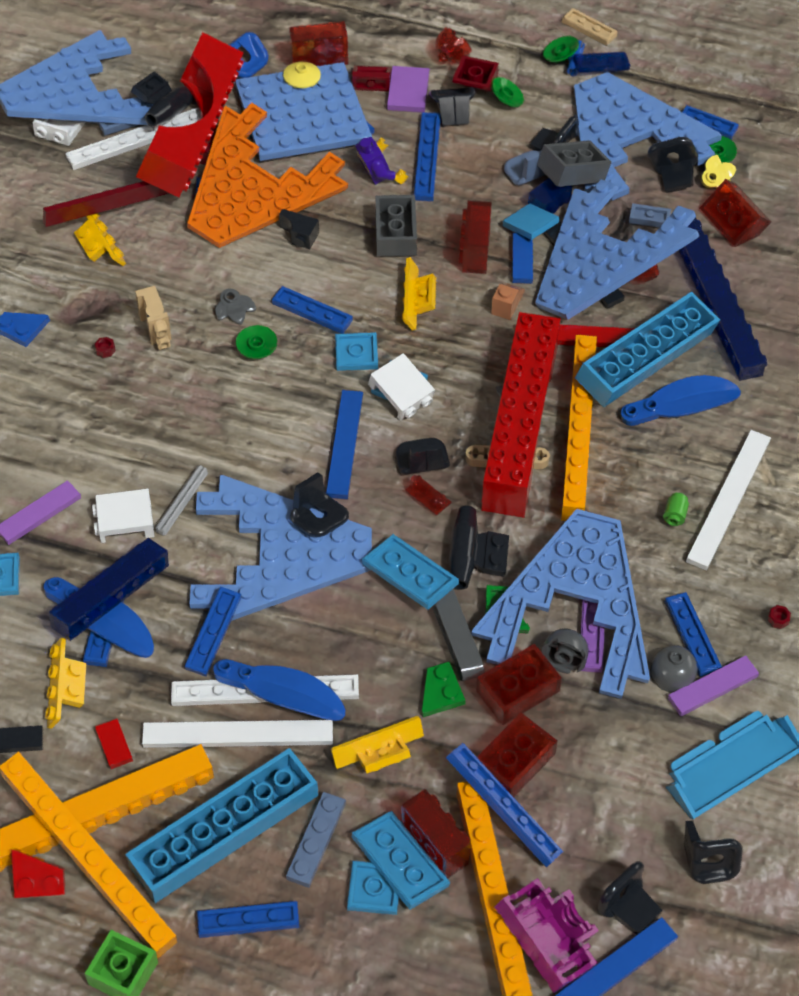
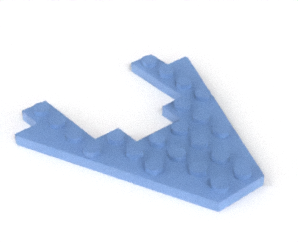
M576 509L473 628L472 636L492 641L486 662L509 668L526 606L548 612L554 592L597 603L598 606L593 624L615 630L599 693L622 699L627 678L648 684L650 675L621 521Z

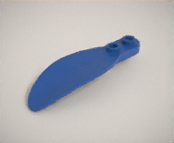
M709 375L691 376L664 386L650 398L625 405L621 410V420L628 426H635L659 417L691 415L730 403L740 397L741 391L737 385L721 377Z
M59 577L50 578L44 583L45 596L62 607L69 609L71 615L92 632L134 655L147 658L153 654L154 644L149 630L140 617L124 603L102 593L81 590Z
M229 659L220 660L214 665V677L218 682L241 689H248L255 696L275 705L327 720L340 721L345 717V707L337 694L321 680L306 672L282 666H250Z

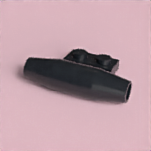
M155 71L139 81L131 89V92L145 103L154 104L144 117L146 123L151 127L170 121L185 110L195 99L185 85L172 90L169 82Z
M461 506L459 508L451 533L448 560L449 572L459 579V584L454 588L458 590L468 588L474 566L480 569L482 573L504 577L506 574L509 535L491 531L478 534L476 509L472 506Z

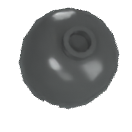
M558 629L546 638L541 656L546 658V664L550 668L561 673L570 674L571 670L580 672L585 667L589 648L586 639L580 633L571 629Z
M668 646L662 648L656 653L650 668L651 678L655 680L661 690L673 693L695 682L697 661L693 654L684 647Z

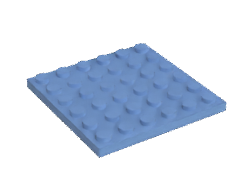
M344 62L317 66L321 72V78L316 85L309 88H295L288 85L284 81L283 72L236 79L235 87L243 111L253 103L267 112V117L251 133L254 143L259 146L257 154L260 161L353 146L363 138L372 137Z

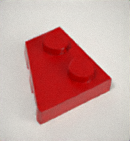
M17 848L11 850L14 898L65 895V871L63 867L54 863L50 864L37 856L33 857L23 853Z

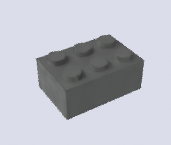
M588 140L544 144L537 165L556 186L564 187L588 183L594 184L600 180L605 181L612 162Z
M415 195L375 196L377 256H416Z

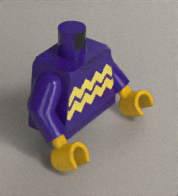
M373 137L363 138L355 145L358 157L375 185L384 180L393 181L394 179L399 184H403L409 177L405 175L406 172L402 169L396 174L395 171L389 169L382 153L389 146L384 143V138L381 137L377 142L374 141Z

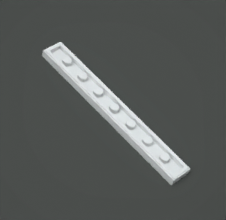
M198 107L180 113L170 121L160 124V126L180 127L193 124L201 120L200 109ZM145 125L67 152L66 158L72 169L76 170L151 144L159 125L155 127Z
M753 430L750 431L687 557V563L707 571L770 443L771 437Z
M358 675L314 676L330 687L340 700L359 699ZM217 680L172 682V706L268 702L255 696L248 689L227 685Z
M333 720L144 723L142 745L143 748L195 747L200 744L203 747L333 745Z

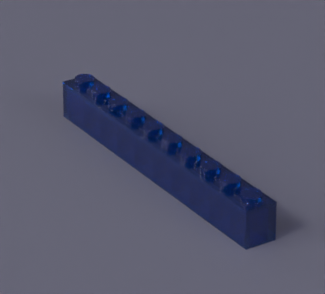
M695 217L688 227L697 230L699 237L678 251L702 302L720 319L715 330L739 381L763 376L765 367H767L766 356L762 355L759 342L752 334L751 325L747 324L744 311L737 303V296L730 289V282L723 274L722 265L717 262L715 250L711 249L709 245V239L702 230L701 221Z

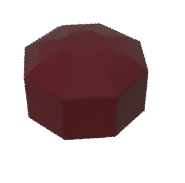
M108 337L99 338L94 344L97 355L103 358L112 356L116 351L113 339Z
M776 605L769 611L768 622L772 627L782 629L789 625L791 612L785 606Z

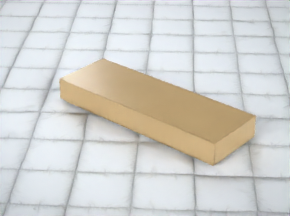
M574 8L562 17V23L606 46L617 37L618 31Z

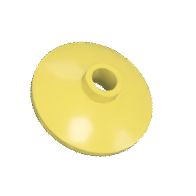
M295 62L285 68L283 78L292 87L309 88L319 82L321 72L312 63Z

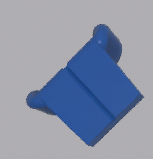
M246 32L228 44L236 49L242 46L250 55L249 62L244 61L240 71H237L239 72V78L252 77L268 62V52L255 33Z

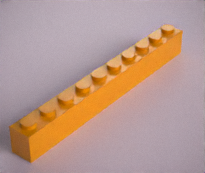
M576 335L561 521H567L576 509L585 511L593 396L575 379V376L582 364L596 355V336Z
M202 744L62 803L90 834L103 825L114 824L124 816L137 814L143 808L152 804H160L166 798L173 795L184 794L194 786L207 784L214 778L213 767ZM35 815L0 829V872L5 867L12 865L11 850L14 848L33 856L38 853H46L52 847L59 845Z
M18 751L0 765V772L5 781L147 947L156 951L157 958H160L177 943L175 933Z
M467 781L457 783V800L502 996H532L521 945L505 924L503 917L494 908L509 894L487 802Z

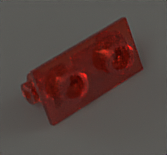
M413 475L410 478L411 485L405 489L408 494L436 516L452 503L444 494H441L422 479L420 475Z

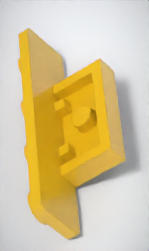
M99 213L86 216L88 220L74 234L89 259L95 262L108 251L114 261L124 266L126 264L123 259L124 254L115 246V239L107 233V226L99 220Z
M408 257L404 267L405 282L403 286L405 295L403 297L404 313H402V319L404 324L408 325L413 331L416 330L417 314L435 309L436 277L432 273L418 278L419 268L412 258Z
M62 637L56 644L51 646L49 653L52 662L48 671L50 685L46 696L49 698V705L45 712V719H47V728L50 729L61 719L62 704L78 708L84 704L86 663L65 658L66 638Z
M415 716L332 747L331 752L335 767L339 769L359 761L366 774L410 758V751L405 743L424 736L421 719L419 716Z

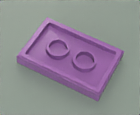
M392 66L387 110L425 112L430 68Z

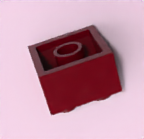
M463 55L453 76L452 83L493 92L491 85L493 80L498 77L499 63Z

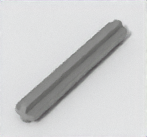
M201 465L196 467L156 525L155 529L158 534L164 536L168 533L207 476L208 472L205 467Z

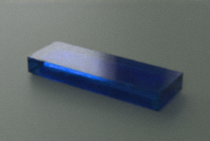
M626 52L574 54L573 57L578 73L626 71L631 67Z

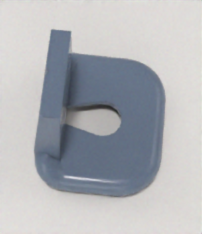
M528 151L509 159L505 163L504 171L515 185H523L546 175L537 165L541 151Z

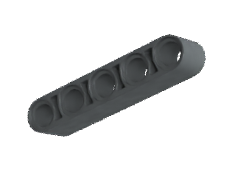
M452 589L434 604L432 608L460 680L466 681L484 676L485 670L454 589Z

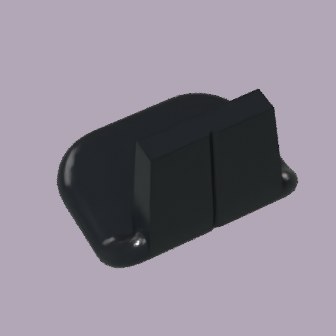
M474 87L431 90L429 92V96L439 103L442 126L469 124L470 100L475 96L476 92Z
M571 116L559 132L542 128L530 143V148L534 151H541L544 144L570 142L578 136L579 118Z
M677 137L653 144L648 149V157L655 171L662 175L667 193L693 186V166L698 162V153L692 140L686 137ZM669 153H677L678 163H673L667 155Z
M437 438L406 441L401 443L395 452L399 472L404 475L445 469L450 466L446 446Z
M317 472L295 486L293 509L290 513V518L297 528L312 537H322L347 522L349 511L324 492L323 476ZM314 507L327 513V516L318 518L310 509Z
M693 820L685 822L684 848L692 878L700 884H711L728 881L736 877L741 870L743 847L741 843L735 839L701 841ZM723 855V859L719 862H702L704 858Z
M641 861L632 863L602 893L598 904V911L601 915L607 918L614 917L636 935L644 931L663 911L643 889L642 874L644 864ZM626 887L624 893L622 894V897L620 898V893Z

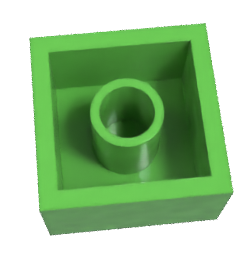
M110 930L85 972L88 985L110 996H139L158 964L156 951Z

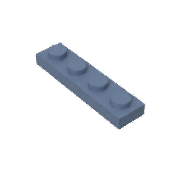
M323 792L287 872L286 880L308 888L310 887L344 810L346 799Z

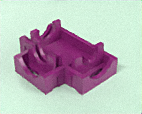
M537 878L515 894L504 897L494 908L503 917L505 924L512 934L516 936L525 953L532 959L534 966L543 979L547 981L552 992L555 993L597 964V961L588 950L591 947L590 944L584 943L591 939L599 930L595 924H589L587 920L584 921L575 909L574 895L570 889L552 899L549 895L552 890L549 887L545 889ZM522 896H528V898L521 901L520 903L514 906L512 905V902L521 898ZM577 966L578 971L563 978L562 974Z

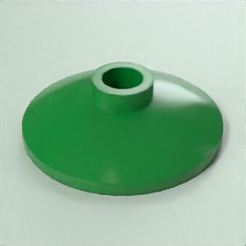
M573 36L557 38L544 49V58L549 62L566 60L577 51L579 42Z
M497 77L493 80L491 87L499 101L511 107H520L524 103V96L521 90L513 82L503 77Z
M721 136L720 141L709 145L715 152V155L719 156L721 163H729L737 155L736 144L727 137Z
M261 325L249 326L238 334L236 347L247 358H265L275 351L277 336L268 327Z

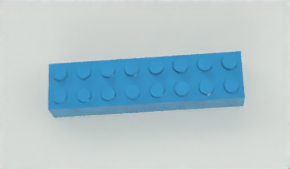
M690 292L585 361L576 374L575 379L604 408L710 336L720 319L693 292Z
M288 748L126 853L128 866L154 903H157L318 796V783L293 751Z

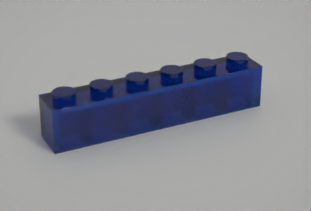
M147 538L126 555L120 557L110 567L104 569L94 579L88 581L78 591L72 593L62 603L53 607L49 611L51 628L67 640H73L169 566L168 550Z

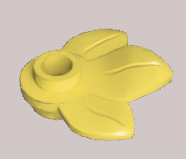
M714 155L705 163V171L701 176L702 184L706 188H717L722 192L730 191L734 186L729 179L734 176L736 167L731 163H721L719 156Z

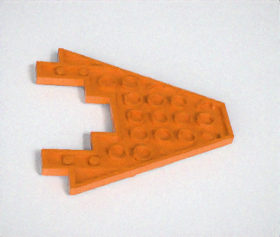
M253 103L241 114L225 106L189 216L188 228L218 248H221L279 221V213L282 209L297 213L345 191L348 188V183L336 176L345 166V161L328 152L307 176L290 167L278 179L251 162V159L259 152V146L247 139L267 117V112Z

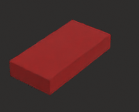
M118 719L95 726L110 770L133 762Z

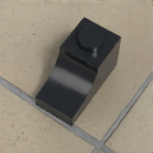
M282 209L279 213L280 228L285 229L291 234L293 245L310 250L319 235V220Z

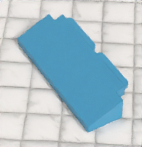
M755 711L720 732L718 735L719 743L715 744L712 740L705 741L670 764L672 772L669 774L675 782L666 788L691 820L799 753V734L788 715L779 717L771 722L768 715L763 716L761 712Z

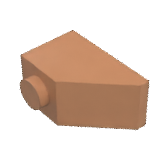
M508 283L499 284L492 298L491 314L511 320L525 289Z

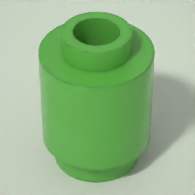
M673 493L668 498L663 519L669 525L678 526L685 522L689 507L688 497L682 493Z

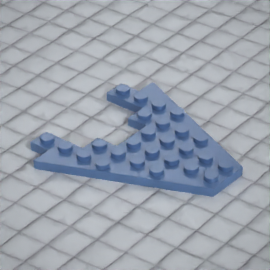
M101 30L67 48L61 49L60 52L0 84V104L7 117L148 125L144 117L154 105L148 102L145 103L138 97L123 100L117 89L98 92L89 74L103 72V65L100 60L131 54V47L125 37L107 40Z
M608 72L574 85L576 111L579 118L580 141L590 140L612 162L605 181L616 184L618 191L611 200L629 194V187L614 168L628 162V156L622 149L651 136L658 143L677 137H686L692 140L697 150V165L706 163L710 157L715 155V152L709 145L721 140L719 132ZM597 183L584 184L585 192L590 193Z
M600 180L590 193L575 188L535 301L537 307L569 320L699 237L698 231L688 227L696 217L695 212L677 206L655 234L638 228L627 242L602 234V231L610 222L608 217L598 214L618 191L617 185Z
M220 475L219 492H197L196 514L240 515L239 533H261L259 565H237L236 585H191L190 609H210L221 586L242 595L232 620L371 571L362 564V558L372 551V528L347 520L346 523L325 536L312 537L292 523L290 513L293 509L292 499ZM314 507L310 509L318 518L327 516V513Z

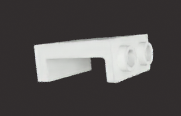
M35 119L33 121L34 134L37 137L69 146L86 121L42 119L39 121Z
M404 353L373 372L368 383L372 390L378 388L398 411L397 418L399 420L405 417H412L417 409L422 406L423 408L427 407L433 401L432 398L435 389Z
M149 489L96 495V504H93L92 507L94 518L98 517V522L94 523L95 535H100L101 543H106L105 536L139 531H145L146 538L155 537Z

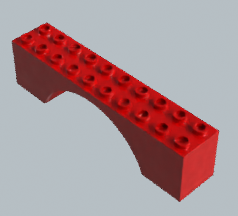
M202 32L180 80L194 96L200 109L201 120L180 127L159 125L138 170L137 178L178 198L182 191L187 192L191 183L188 179L192 180L198 169L196 167L201 162L202 155L218 123V118L224 109L223 106H225L234 86L233 83H235L239 74L237 71H240L244 63L241 60L244 52Z
M519 312L483 480L481 511L525 518L541 419L557 354L561 318Z

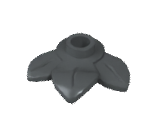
M225 289L221 293L220 302L215 308L218 320L229 317L239 325H242L246 312L256 311V305L253 300L248 296L240 295L235 289ZM227 296H232L234 299L230 300Z

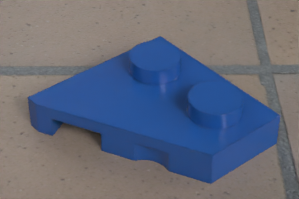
M4 312L0 316V335L27 347L50 322L49 316L45 314Z

